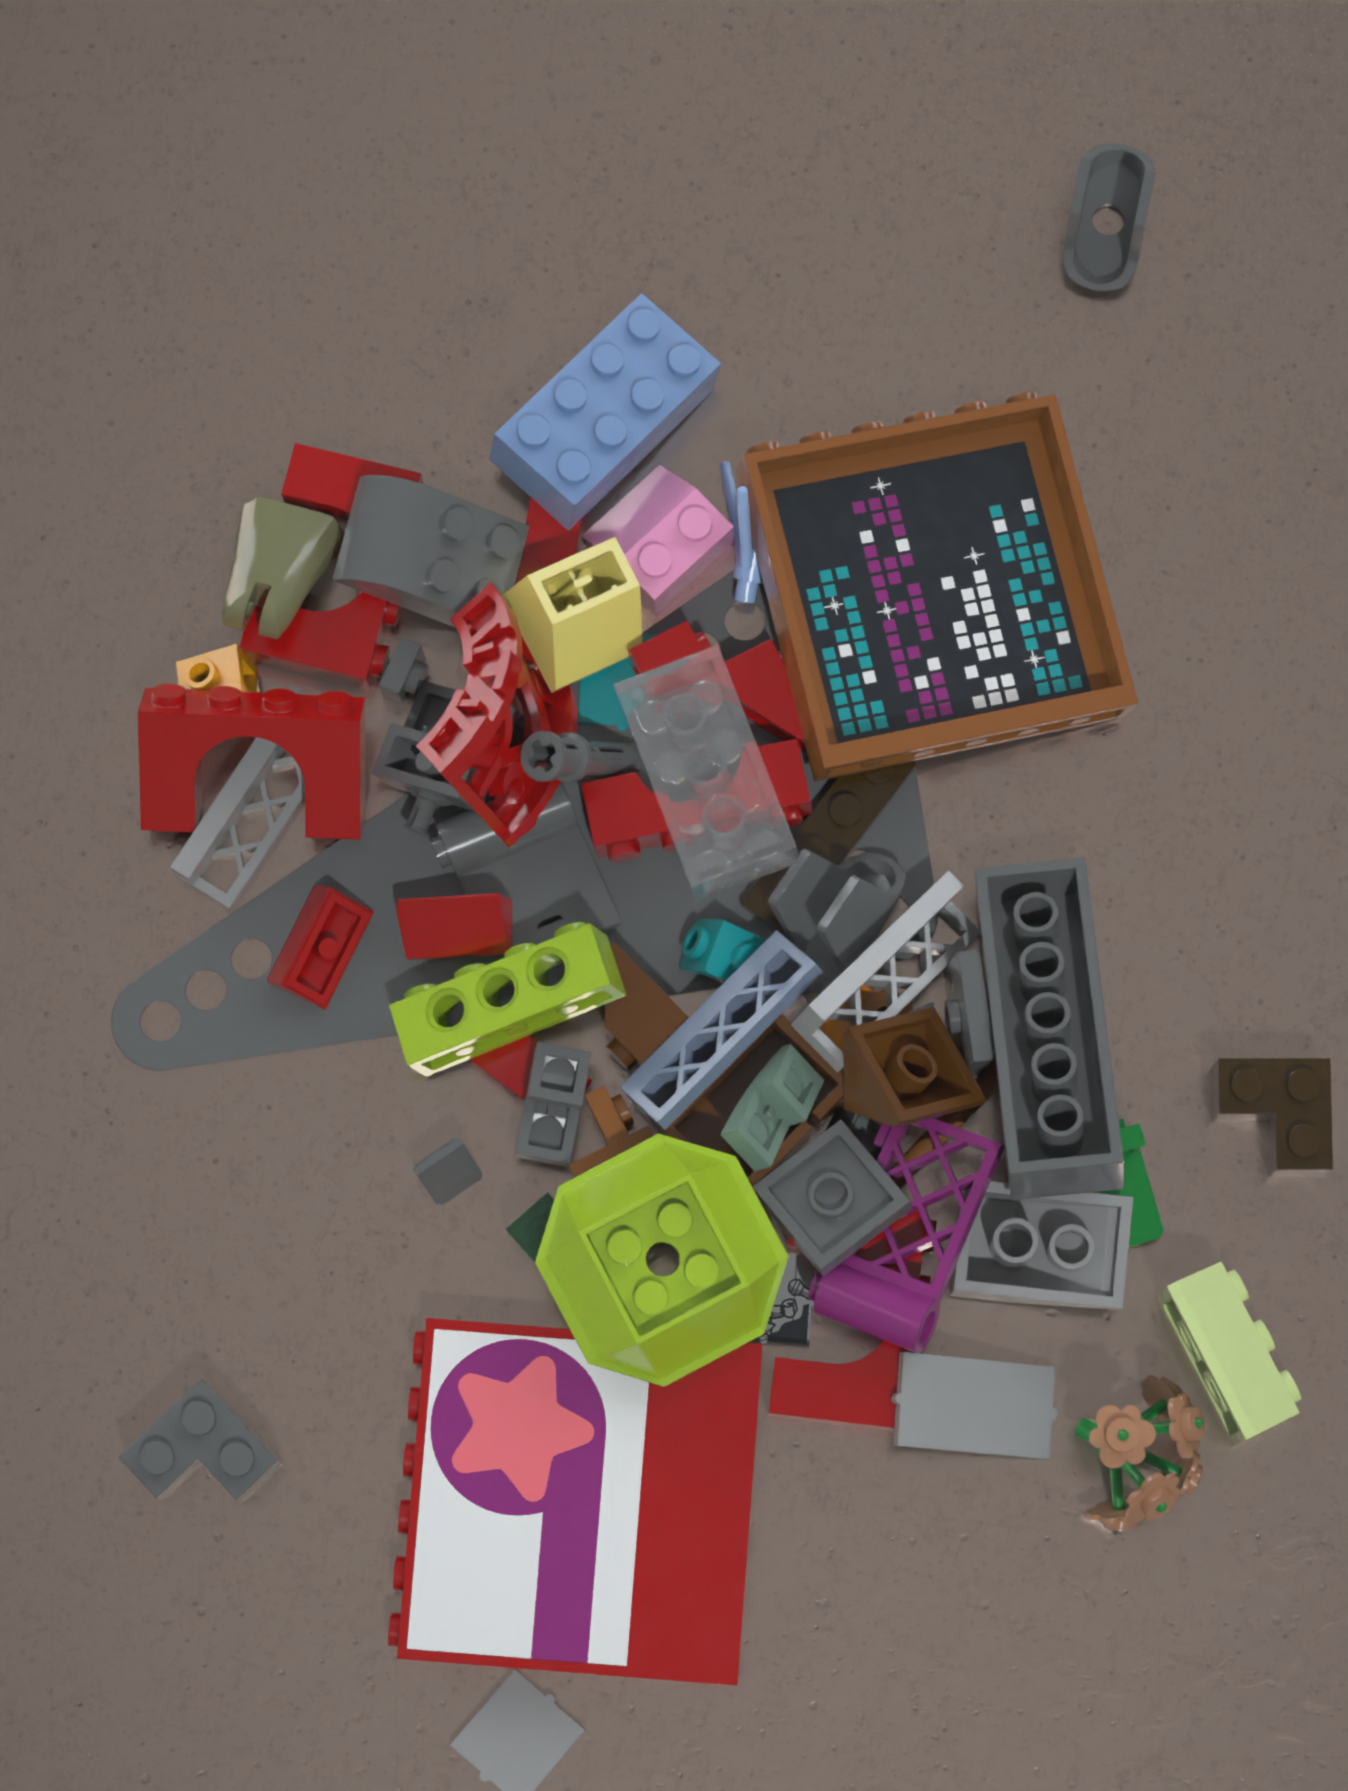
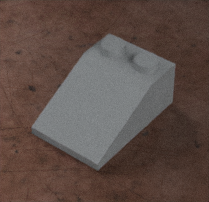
M991 1181L952 1273L950 1296L1009 1303L1122 1310L1133 1197L1089 1192L1011 1200L1009 1183ZM971 1187L962 1191L965 1200L968 1197ZM959 1206V1209H958V1218H959L960 1213H961V1208H960V1206Z

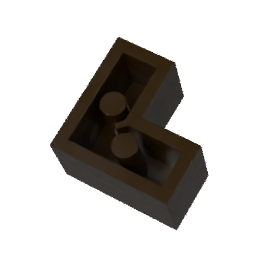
M1218 1058L1211 1067L1212 1122H1268L1269 1177L1327 1176L1333 1170L1330 1058Z

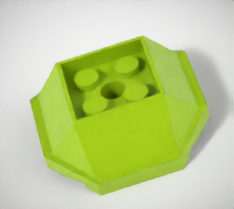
M658 1133L558 1186L535 1264L588 1364L665 1387L765 1333L789 1256L736 1156ZM654 1244H669L677 1252L678 1265L675 1271L668 1276H657L647 1267L646 1255Z

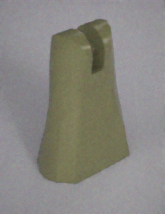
M257 496L251 502L245 503L238 521L232 566L224 594L223 624L244 631L255 606L263 607L259 623V635L277 640L292 622L311 588L330 566L341 549L344 530L338 525L334 516Z

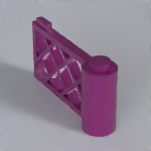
M934 1118L911 1123V1125L929 1131L936 1149L908 1162L900 1145L909 1124L893 1127L882 1123L873 1143L876 1147L881 1148L877 1163L892 1180L904 1175L914 1201L910 1202L912 1209L902 1217L919 1211L929 1236L900 1249L892 1228L889 1226L884 1232L892 1253L872 1262L852 1254L824 1277L817 1271L812 1279L808 1294L809 1299L814 1301L815 1314L915 1353H921L926 1348L934 1333L940 1313V1302L1005 1148L999 1142ZM939 1135L954 1141L942 1145ZM967 1146L986 1152L978 1172L957 1181L947 1155ZM897 1157L899 1166L891 1169L893 1161ZM940 1159L950 1185L921 1197L911 1172ZM971 1187L968 1197L965 1200L962 1191ZM955 1194L961 1208L956 1224L936 1232L926 1207ZM950 1238L944 1252L940 1242ZM933 1246L940 1264L930 1285L912 1278L904 1259ZM897 1262L901 1273L886 1267Z

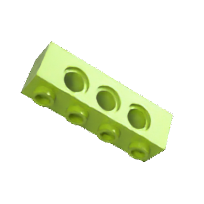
M571 923L556 930L554 933L555 937L537 945L534 943H523L508 949L504 953L505 958L488 965L476 963L462 967L454 973V979L437 986L435 984H423L409 989L404 994L405 999L389 1005L407 1066L427 1077L627 996L607 935L591 923ZM564 963L565 973L562 980L554 986H548L547 979L550 971L556 965ZM514 984L515 991L511 1001L502 1007H498L497 1000L500 991L505 986ZM463 1004L464 1015L461 1021L453 1027H448L450 1012L456 1006Z

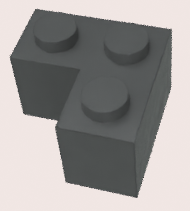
M202 1379L118 1457L151 1494L161 1501H165L204 1465L235 1500L244 1503L284 1465L209 1383Z

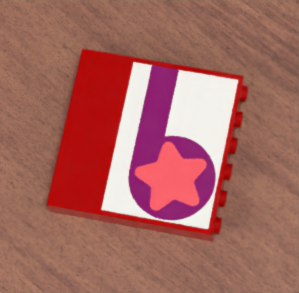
M426 1318L425 1331H415L413 1345V1364L422 1365L420 1387H410L408 1402V1420L417 1421L416 1442L405 1444L403 1476L412 1477L411 1499H401L398 1516V1533L407 1534L406 1556H396L393 1574V1590L403 1591L401 1613H391L388 1631V1647L398 1648L397 1659L737 1686L763 1344L746 1343L675 1382L662 1387L588 1364L570 1329Z

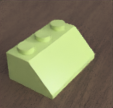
M1222 1262L1216 1263L1166 1286L1156 1296L1233 1446L1300 1413L1295 1404L1301 1400L1298 1387L1286 1369L1278 1372L1269 1352L1275 1350L1272 1337L1261 1319L1253 1322L1243 1304L1244 1301L1249 1299V1295L1235 1269L1227 1272Z

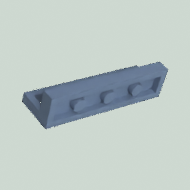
M776 930L620 1086V1089L654 1125L658 1124L666 1130L823 971L812 959Z

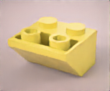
M616 537L527 575L502 595L516 615L521 635L551 693L629 658V650L642 643L640 584Z

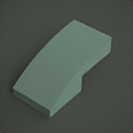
M791 1044L782 1046L747 1088L730 1115L721 1136L754 1171L771 1167L789 1126L807 1120L823 1085V1078Z

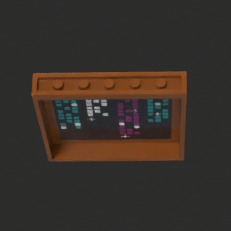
M1024 392L1009 397L1005 401L1006 404L987 407L983 401H977L956 408L954 410L955 414L935 417L932 411H925L903 419V424L884 427L881 421H873L854 427L851 430V434L832 437L829 431L815 432L802 437L799 440V444L780 447L777 441L763 442L750 447L747 450V454H744L735 469L738 486H745L748 489L751 536L814 782L1126 717L1139 704L1056 394L1038 397L1036 392Z

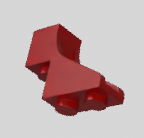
M685 621L629 650L628 662L653 709L684 697L700 696L712 698L724 703L781 741L797 738L800 752L806 751L781 651H777L771 639L712 668L710 663L717 659L709 640L703 631L694 634L688 621Z

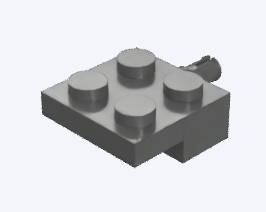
M422 680L404 726L391 723L371 774L391 787L410 792L416 797L404 827L412 832L426 836V831L437 806L455 805L468 810H475L416 747L439 721L456 689ZM510 705L514 729L520 711ZM469 768L461 776L462 779L469 784L477 769ZM487 790V792H486V794H485V796H484V798H483V800H482L483 802L485 801V798H486V796H487L488 790Z

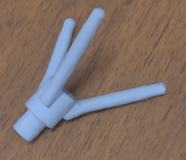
M724 461L720 464L729 519L730 523L734 526L736 562L733 578L738 579L734 600L754 604L758 584H763L755 548L752 546L748 489L745 486H740L736 492L731 465L729 462Z

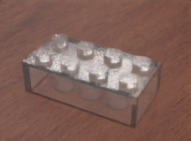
M718 645L613 684L695 902L800 863L797 846Z

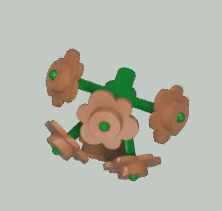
M1149 1375L1145 1378L1147 1388L1143 1390V1397L1149 1408L1144 1412L1140 1413V1410L1134 1405H1127L1122 1410L1113 1405H1106L1098 1410L1095 1421L1082 1417L1076 1428L1075 1437L1097 1448V1455L1100 1457L1102 1464L1110 1470L1112 1502H1100L1094 1508L1085 1511L1088 1520H1101L1103 1527L1108 1530H1126L1135 1527L1137 1522L1143 1519L1151 1521L1161 1518L1171 1510L1180 1495L1185 1494L1189 1496L1200 1483L1203 1466L1199 1464L1200 1454L1197 1452L1200 1447V1440L1205 1432L1204 1418L1200 1409L1191 1405L1189 1396L1177 1384L1166 1377L1157 1379L1154 1375ZM1157 1416L1161 1421L1158 1423H1150V1421L1155 1419ZM1170 1433L1172 1441L1176 1442L1179 1457L1175 1464L1144 1450V1448L1149 1447L1154 1442L1156 1435ZM1143 1462L1167 1475L1164 1476L1162 1473L1157 1472L1145 1479L1135 1465ZM1122 1470L1138 1488L1129 1495L1128 1499H1124Z

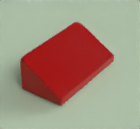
M315 885L267 978V982L326 1010L374 912L331 887Z
M491 893L397 899L398 921L405 956L408 960L504 955L508 949L512 948V899L506 896Z

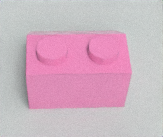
M658 465L585 532L581 539L590 548L616 537L640 584L641 601L656 615L734 543V526L697 488L665 467Z

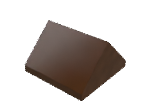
M934 1007L851 1026L844 1032L845 1110L893 1127H900L977 1107L986 1100Z

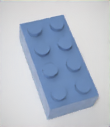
M641 293L494 434L489 460L569 531L714 390L721 363Z

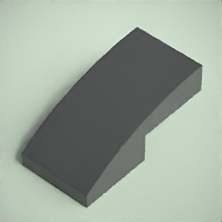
M537 1041L514 1157L569 1167L592 1052Z

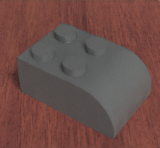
M383 475L361 476L332 580L455 627L450 619L490 582L501 595L514 586L530 526L422 483Z

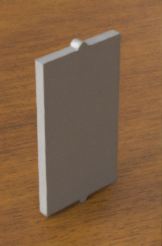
M899 1352L897 1393L891 1397L892 1403L896 1404L893 1446L1050 1459L1052 1420L1058 1415L1057 1409L1053 1407L1056 1367Z

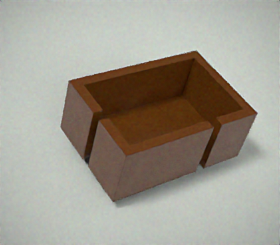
M781 1014L666 1130L658 1125V1133L736 1156L753 1187L786 1162L811 1136L812 1127L808 1124L810 1120L819 1128L844 1102V1072L840 1070L837 1073L791 1026L792 1023ZM791 1044L823 1078L824 1082L807 1120L789 1126L772 1166L754 1171L726 1142L721 1133L736 1105L759 1072L782 1046Z

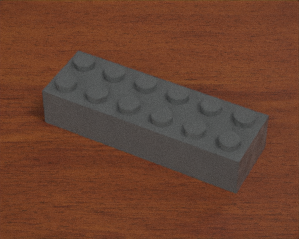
M1080 857L975 868L976 899L995 1051V1066L1011 1200L1124 1189V1159L1086 858Z

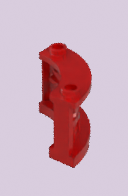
M490 582L450 619L455 625L462 642L463 666L468 671L464 690L455 691L451 702L439 721L416 747L496 835L510 847L535 826L537 818L551 800L561 782L557 779L552 781H536L530 778L523 770L521 763L523 744L531 734L538 731L553 732L557 735L563 732L577 733L578 708L573 684L551 693L521 635L517 617L510 604ZM514 694H516L524 713L525 734L522 744L509 748L513 731V720L509 707ZM469 768H476L475 774L469 784H467L461 776ZM487 790L490 797L496 796L489 806L482 801Z

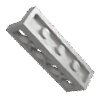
M293 685L289 687V690L296 694H305ZM255 738L170 866L177 878L232 911L305 800L304 778L292 756L281 758L285 750L277 744L261 738ZM295 765L299 784L293 794L270 799L266 780L274 769ZM261 789L263 801L252 803ZM284 806L274 821L272 808ZM265 810L269 830L263 839L240 845L236 825L242 816ZM231 834L233 847L221 849ZM254 851L244 866L242 854ZM235 855L239 875L227 893L202 879V876L213 860Z
M949 870L815 998L791 1024L837 1073L844 1067V1051L842 1052L819 1029L827 1020L851 1021V1026L862 1024V1022H872L896 1016L949 964L957 952L963 951L980 934V929L951 901L964 885ZM937 914L961 936L954 944L931 943L929 921ZM919 932V942L910 941ZM897 952L920 954L921 976L919 978L896 976L895 954ZM932 955H941L932 964ZM884 966L885 975H875ZM862 986L885 987L887 1009L884 1012L861 1010L860 988ZM897 988L907 989L902 995L897 996ZM849 1000L850 1009H840Z

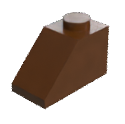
M613 942L610 946L627 996L605 1004L606 1036L611 1040L605 1048L626 1070H629L633 1065L639 1068L689 1017Z

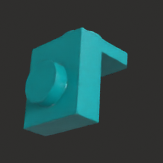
M698 918L683 940V956L679 968L688 973L703 974L723 984L766 939L725 920Z

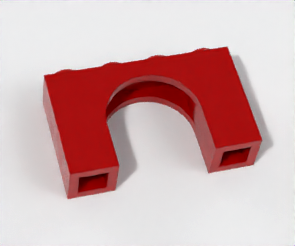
M295 443L281 495L284 503L334 516L335 520L348 523L361 476L383 475L422 484L424 482L422 474L419 472ZM361 592L349 603L333 610L311 611L299 608L288 628L276 640L259 635V623L263 607L255 606L249 623L243 632L240 648L255 664L370 691L374 676L382 678L385 673L390 653V646L383 645L388 625L397 626L402 607Z
M161 684L154 688L145 687L137 712L141 830L193 833L198 826L203 808L202 758L211 748L225 740L237 737H256L268 740L283 748L294 758L301 769L305 783V838L361 839L366 815L365 697H351V695L342 691H328L321 695L296 694L289 689L283 688L271 689L265 693L240 692L239 689L231 686H218L210 690L185 689L178 684Z
M919 1211L902 1217L890 1225L900 1249L929 1236ZM931 1220L936 1231L937 1221ZM882 1231L857 1250L854 1256L872 1262L892 1253L885 1232ZM789 1237L787 1251L802 1252ZM933 1246L904 1259L911 1277L930 1284L931 1276L920 1275L923 1253L933 1254ZM897 1262L886 1267L901 1273ZM883 1340L869 1355L850 1363L831 1364L775 1357L768 1417L894 1432L896 1404L892 1403L891 1397L897 1393L899 1352H915Z

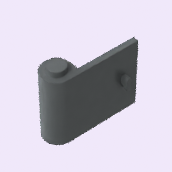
M561 782L551 800L537 818L535 826L510 847L472 810H466L435 824L438 835L429 838L441 868L453 866L465 895L498 893L512 899V947L523 943H534L537 945L555 937L554 933L556 930L571 923H591L603 933L623 924L580 830L576 815ZM494 799L484 803L489 806ZM557 918H561L560 920H557L553 923H550L544 927L539 928L541 925L545 923H548ZM492 955L494 961L505 958L504 955Z

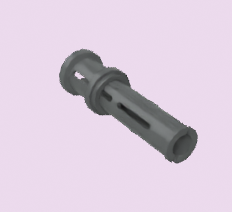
M538 731L531 734L525 740L521 749V763L527 775L536 781H552L557 779L561 782H576L585 775L619 776L631 773V771L637 773L642 764V755L639 748L631 742H587L583 736L577 733L563 732L557 735L553 732Z

